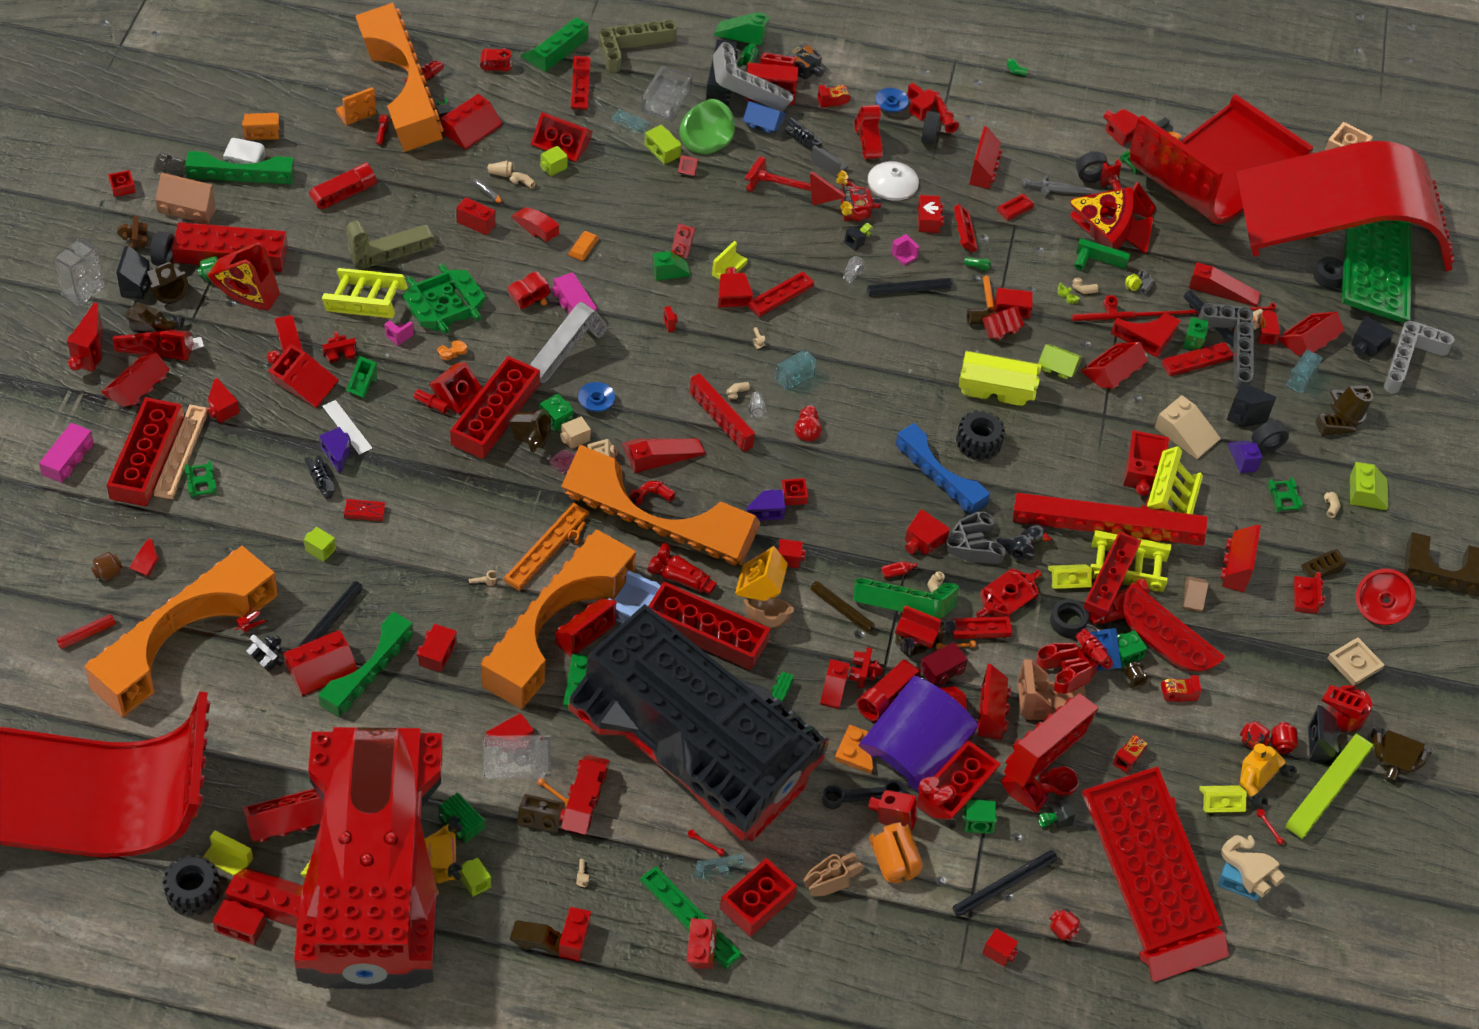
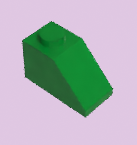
M671 251L653 253L652 270L656 281L690 276L686 260Z

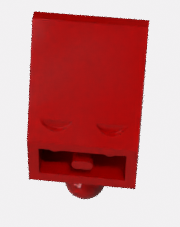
M96 302L93 303L74 332L68 336L67 345L70 352L68 366L71 370L78 371L82 368L93 372L102 360L103 325L98 303Z
M290 344L282 355L276 350H272L267 354V361L272 365L268 370L272 382L316 409L339 382L337 377L293 344Z
M1132 430L1123 486L1136 488V493L1139 496L1149 495L1153 487L1162 452L1168 449L1169 437Z

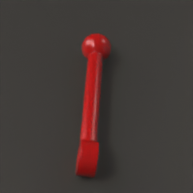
M1258 809L1256 812L1257 817L1262 818L1275 836L1277 844H1284V838L1278 835L1265 817V811Z
M695 830L688 831L690 839H697L716 851L719 856L725 855L723 848H718L696 835Z

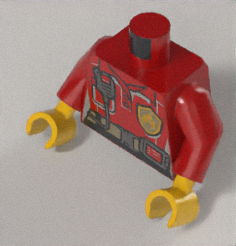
M840 171L837 174L838 178L836 181L838 184L843 183L841 192L846 195L843 199H840L843 221L855 220L860 222L871 217L872 208H881V198H871L870 189L854 185L848 179L845 171Z

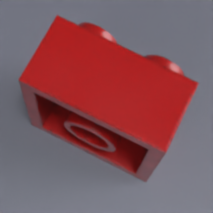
M130 170L108 174L114 197L136 193Z
M805 478L783 479L781 481L785 506L808 503Z

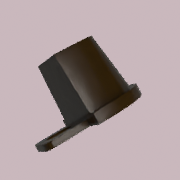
M171 262L147 271L152 283L150 285L152 293L158 301L165 304L175 303L187 293L189 286L186 273L184 271L180 272Z
M1368 385L1349 386L1345 391L1332 390L1330 392L1335 401L1330 406L1338 418L1350 425H1360L1364 422L1367 415L1366 412L1373 400V393Z
M539 409L537 412H516L510 420L514 439L528 443L530 451L533 453L538 447L543 448L551 430L549 412L546 409Z

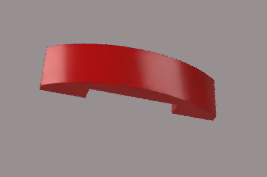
M574 56L571 109L588 110L591 57Z

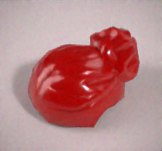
M810 405L800 410L799 420L794 426V432L797 438L802 441L812 442L821 436L822 426L818 420V412L815 407Z
M1067 766L1052 768L1049 772L1039 774L1037 779L1045 793L1054 792L1060 796H1069L1075 793L1079 786L1076 772Z

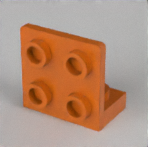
M371 87L342 99L343 106L336 108V113L345 125L375 115V90Z
M244 114V121H242L244 140L279 139V114Z

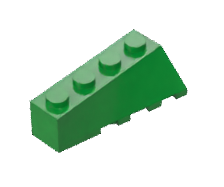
M575 17L537 47L520 54V57L546 72L589 39V24Z

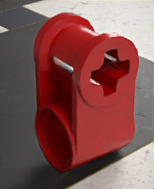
M483 49L480 57V68L485 71L510 70L512 68V62L510 61L511 51L508 49Z

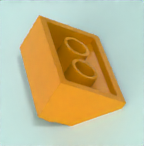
M774 546L743 564L735 591L737 596L766 601L769 598H776L781 593L788 563Z

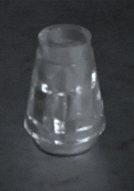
M853 256L848 260L843 276L846 282L852 283L864 269L865 263L860 257Z
M760 392L751 394L748 410L749 414L755 419L764 417L767 412Z

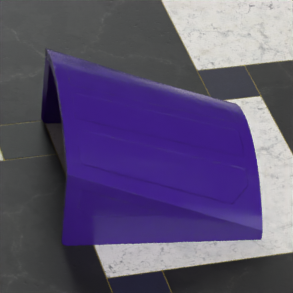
M913 676L858 746L873 758L879 756L906 777L908 779L907 784L919 793L918 787L920 782L927 777H934L967 740L971 741L979 725L954 698L942 689L924 679Z

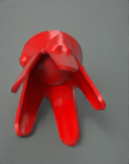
M254 605L243 617L236 620L239 627L235 628V630L240 628L243 633H246L249 629L266 621L261 620L249 624L260 614V610H257L248 615L254 609Z

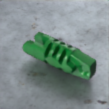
M750 43L745 47L737 63L738 67L745 65L748 69V63L755 62L759 53L756 47L757 44Z

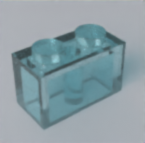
M804 349L777 364L775 379L788 390L815 375L817 360Z
M1306 350L1291 371L1286 385L1303 393L1317 373L1323 357Z

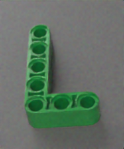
M858 578L854 580L853 600L903 612L904 606H908L941 619L957 606L959 586L954 583H944L932 593L870 579Z

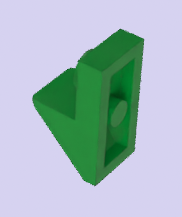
M359 356L346 391L365 398L371 381H377V362Z

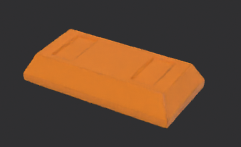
M583 231L569 251L568 256L584 261L599 240V237Z

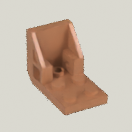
M1024 659L1017 680L1021 716L1027 720H1045L1050 713L1054 714L1060 705L1064 706L1070 697L1074 698L1080 693L1086 698L1085 685L1068 694L1058 693L1054 690L1055 682L1048 681V673L1033 660Z

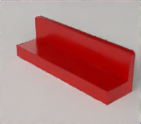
M1215 927L1149 951H1141L1139 955L1140 960L1149 965L1151 980L1156 982L1228 957L1229 953L1225 932Z

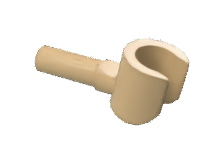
M755 327L753 330L756 338L753 339V343L759 349L765 346V336H761L758 328Z
M490 570L485 577L469 579V584L485 582L488 586H493L497 581V578H495L496 571Z
M580 859L576 884L587 887L590 875L584 874L585 860Z

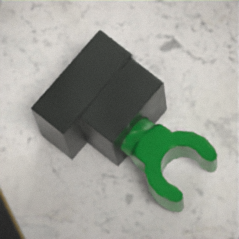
M445 98L443 103L436 99L437 113L440 119L438 121L441 122V118L454 110L455 107H450L447 98Z
M1066 799L1060 801V804L1052 806L1051 813L1039 815L1040 820L1038 822L1041 828L1055 822L1059 829L1064 826L1073 825L1076 814L1069 800Z

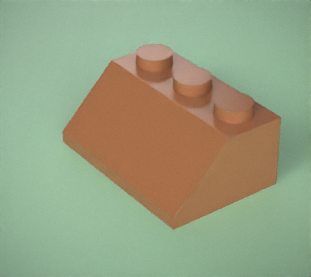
M161 173L156 195L157 211L162 214L208 224L216 211L212 185Z

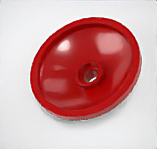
M1379 569L1369 573L1361 580L1356 591V603L1359 611L1367 620L1378 625H1393L1401 622L1412 612L1416 601L1415 589L1410 579L1394 569ZM1389 598L1390 602L1384 603L1383 600Z

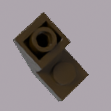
M517 920L514 922L510 941L524 950L538 946L552 956L559 954V943L562 934L546 924Z

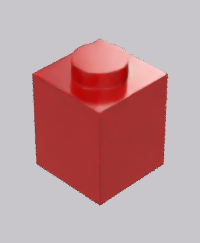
M780 539L778 552L788 563L787 567L799 569L800 561L805 560L806 550H802L803 542Z
M996 928L986 942L982 954L1005 967L1008 961L1013 962L1019 952L1016 950L1018 941Z

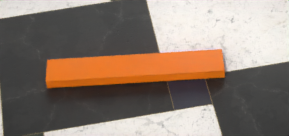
M573 502L504 577V582L521 591L568 539V533L571 530H576L581 522L585 521L589 516V511Z

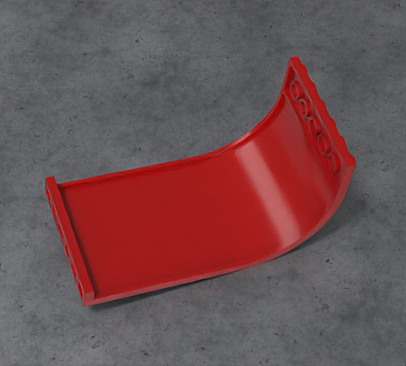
M1235 94L1231 97L1229 105L1181 141L1141 115L1137 119L1130 147V161L1136 169L1214 224H1223L1244 211L1237 171L1312 154L1314 147Z
M1365 141L1237 171L1253 257L1260 256V248L1372 222L1398 220L1412 222L1430 230L1438 239L1445 271L1453 270L1452 263L1455 262L1452 252L1453 248L1451 241L1447 240L1450 239L1448 229L1444 228L1447 225L1445 216L1441 215L1443 214L1442 204L1438 203L1440 202L1439 192L1435 191L1437 189L1436 180H1432L1426 161L1409 147L1388 141Z
M199 691L188 719L179 728L166 735L144 741L106 742L0 727V845L92 857H126L153 852L177 841L187 831L192 818L197 817L198 807H201L203 794H199L204 783V775H201V769H204L206 756L202 755L203 750L205 751L207 747V738L204 737V734L209 726V719H206V714L209 713L211 701H207L208 692Z

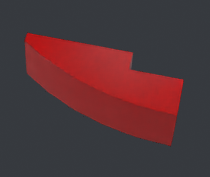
M525 207L512 215V219L533 237L539 236L545 242H548L559 235L560 224L538 210Z
M293 315L274 318L282 353L290 344L302 350Z

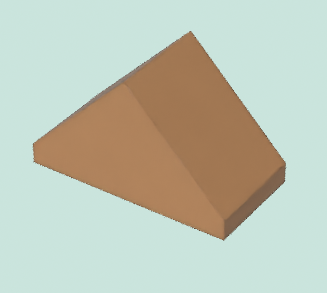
M1186 576L1183 609L1197 612L1203 611L1208 589V582L1205 579Z

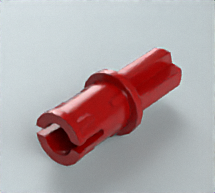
M420 389L414 392L413 398L426 404L427 408L432 407L445 414L450 407L448 402L437 398L435 394L430 395Z

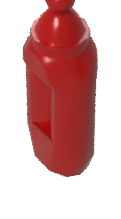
M901 561L881 567V572L885 579L905 575L918 565L917 563L912 564Z

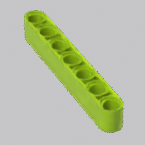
M1356 733L1291 816L1285 828L1303 840L1370 753L1373 743Z

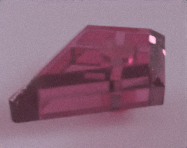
M561 450L549 460V463L564 473L569 470L576 454Z

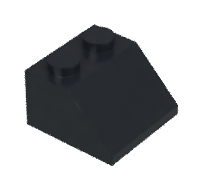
M129 246L124 247L116 271L121 297L143 299L145 292H148L149 289L147 271L153 268H150L148 259Z
M1243 382L1235 395L1227 420L1242 427L1267 423L1277 397Z
M1322 705L1317 706L1308 725L1309 761L1333 763L1341 753V744H1338L1340 727H1337V719Z

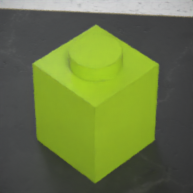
M556 146L541 154L540 167L550 176H553L567 169L568 156Z
M318 527L308 532L304 538L305 551L323 562L336 550L335 537Z
M479 858L468 860L462 864L461 867L463 869L459 870L461 874L460 879L472 897L491 888V876Z

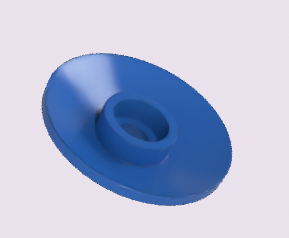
M884 88L876 94L875 102L884 111L899 112L907 107L908 97L899 89Z
M591 382L579 390L578 401L583 408L589 411L601 412L609 409L614 404L615 393L605 383Z

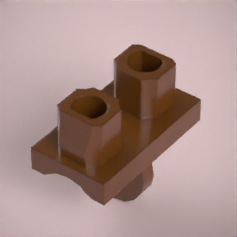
M133 215L132 224L128 226L125 223L118 227L117 234L123 240L129 238L128 246L132 249H135V247L145 248L147 237L141 235H146L148 224L139 222V216Z

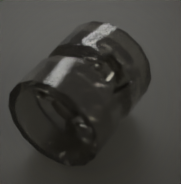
M160 153L154 163V173L157 175L165 173L184 178L186 174V161L177 157L173 158V156L166 153Z

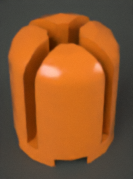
M901 823L891 824L883 827L884 832L874 837L871 834L869 841L882 876L887 882L902 883L903 877L905 881H908L920 873L923 862L908 824L906 826H902Z

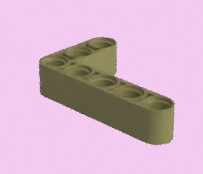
M663 20L602 28L599 31V49L606 69L609 72H618L621 69V48L675 41L677 39V23L674 20Z
M352 221L346 227L348 254L357 269H365L431 248L437 241L428 225H421L370 242L368 234L360 221Z

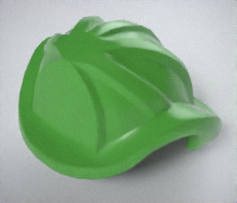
M709 99L693 107L684 116L679 128L680 139L684 146L693 153H714L723 149L731 142L735 132L734 116L727 105L719 100Z

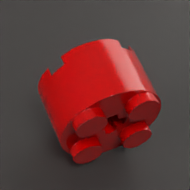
M1344 685L1339 688L1369 699L1359 719L1355 720L1330 705L1327 706L1326 710L1337 719V727H1340V732H1353L1364 726L1373 704L1370 696L1364 690L1355 689L1356 686Z

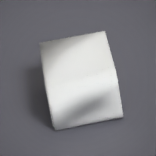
M231 138L224 152L223 159L225 162L235 164L262 162L266 156L265 147L261 143Z

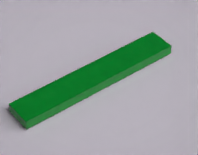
M657 866L640 877V882L689 933L691 919H708ZM717 928L714 958L726 970L742 957V953Z

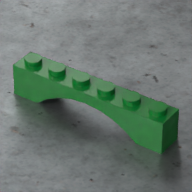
M188 151L185 170L187 178L292 185L295 166L294 157L275 156L258 163L235 164L221 161L206 152Z
M393 611L381 624L380 642L370 660L352 674L331 680L318 694L319 706L337 717L347 712L353 701L362 696L368 684H372L377 674L388 666L391 658L397 656L402 646L412 639L414 635L413 622Z

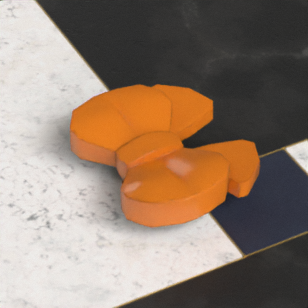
M459 340L453 341L451 348L441 345L437 349V353H439L440 358L443 360L457 358L458 354L464 355L468 352L467 345Z

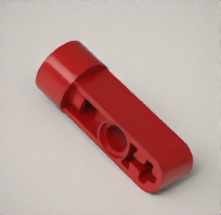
M365 162L313 187L309 191V197L318 209H325L377 185V180L372 168Z
M903 659L873 688H869L858 698L856 704L859 712L870 721L878 720L912 677H919L921 670L906 659Z

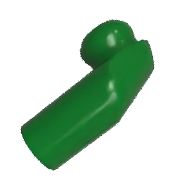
M1014 58L1007 60L1006 65L1012 74L1027 75L1028 68L1020 67Z
M966 257L964 264L965 266L986 271L990 268L991 261L987 258Z

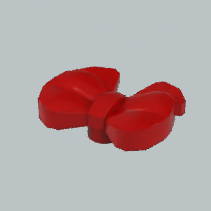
M935 777L923 779L918 787L919 792L928 794V797L933 799L936 804H945L953 796V790L950 787L942 789L937 787L939 779Z

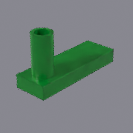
M1080 238L1076 251L1078 257L1074 267L1080 271L1084 270L1088 258H1092L1126 269L1130 254Z

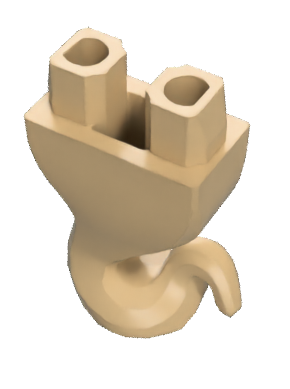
M1235 835L1223 845L1221 849L1223 859L1240 871L1243 885L1249 893L1254 891L1260 897H1264L1271 889L1266 881L1269 880L1275 886H1278L1285 878L1284 874L1278 869L1280 863L1267 854L1237 852L1236 850L1240 848L1245 850L1253 848L1255 841L1251 835L1247 839Z

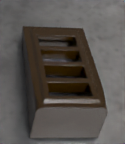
M1318 414L1315 421L1321 436L1356 432L1354 425L1348 424L1346 426L1345 422L1334 414Z
M1334 549L1302 564L1301 568L1307 577L1314 578L1316 573L1311 568L1314 567L1316 572L1321 573L1322 578L1343 571L1346 560L1338 549Z

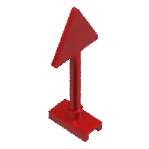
M759 156L745 176V180L750 181L746 191L753 192L760 181H770L810 191L813 205L843 199L846 196L813 171L810 173L811 184L769 174L767 172L766 158Z
M1119 159L1116 160L1115 165L1109 167L1107 163H1103L1100 178L1102 187L1111 185L1114 190L1122 189L1119 184L1122 165ZM1133 215L1131 229L1126 240L1146 254L1153 217L1136 221Z

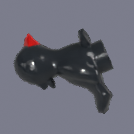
M1040 524L1031 525L1021 535L1010 539L997 538V542L1016 560H1023L1024 558L1026 560H1033L1035 556L1033 554L1035 553L1034 545L1051 540L1045 527Z

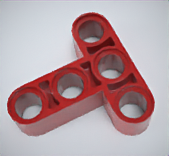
M879 105L861 106L854 121L855 131L860 133L864 159L882 158V144L878 124L881 118Z

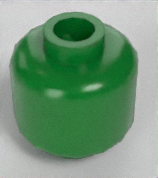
M213 256L200 262L198 273L201 279L204 278L207 282H212L207 274L219 259L218 257Z

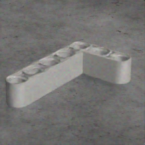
M723 42L713 54L715 79L720 86L781 112L793 100V95L788 90L736 67L734 48L729 43Z
M583 302L578 303L530 364V366L540 370V382L545 383L548 381L586 331L600 338L605 334L607 324L595 310Z
M1414 321L1405 322L1384 383L1385 390L1389 393L1399 392L1405 379L1414 347L1445 356L1449 353L1454 343L1453 335Z

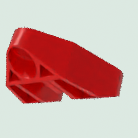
M1051 643L1039 649L1036 658V664L1042 669L1062 667V671L1057 674L1054 683V690L1061 694H1068L1088 684L1096 674L1099 662H1094L1081 647L1074 643Z

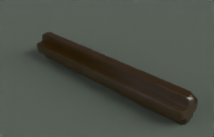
M815 581L811 585V591L867 633L874 629L875 624L819 581Z

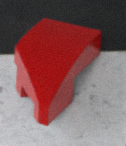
M149 538L129 567L131 570L147 577L150 576L159 560L152 539Z

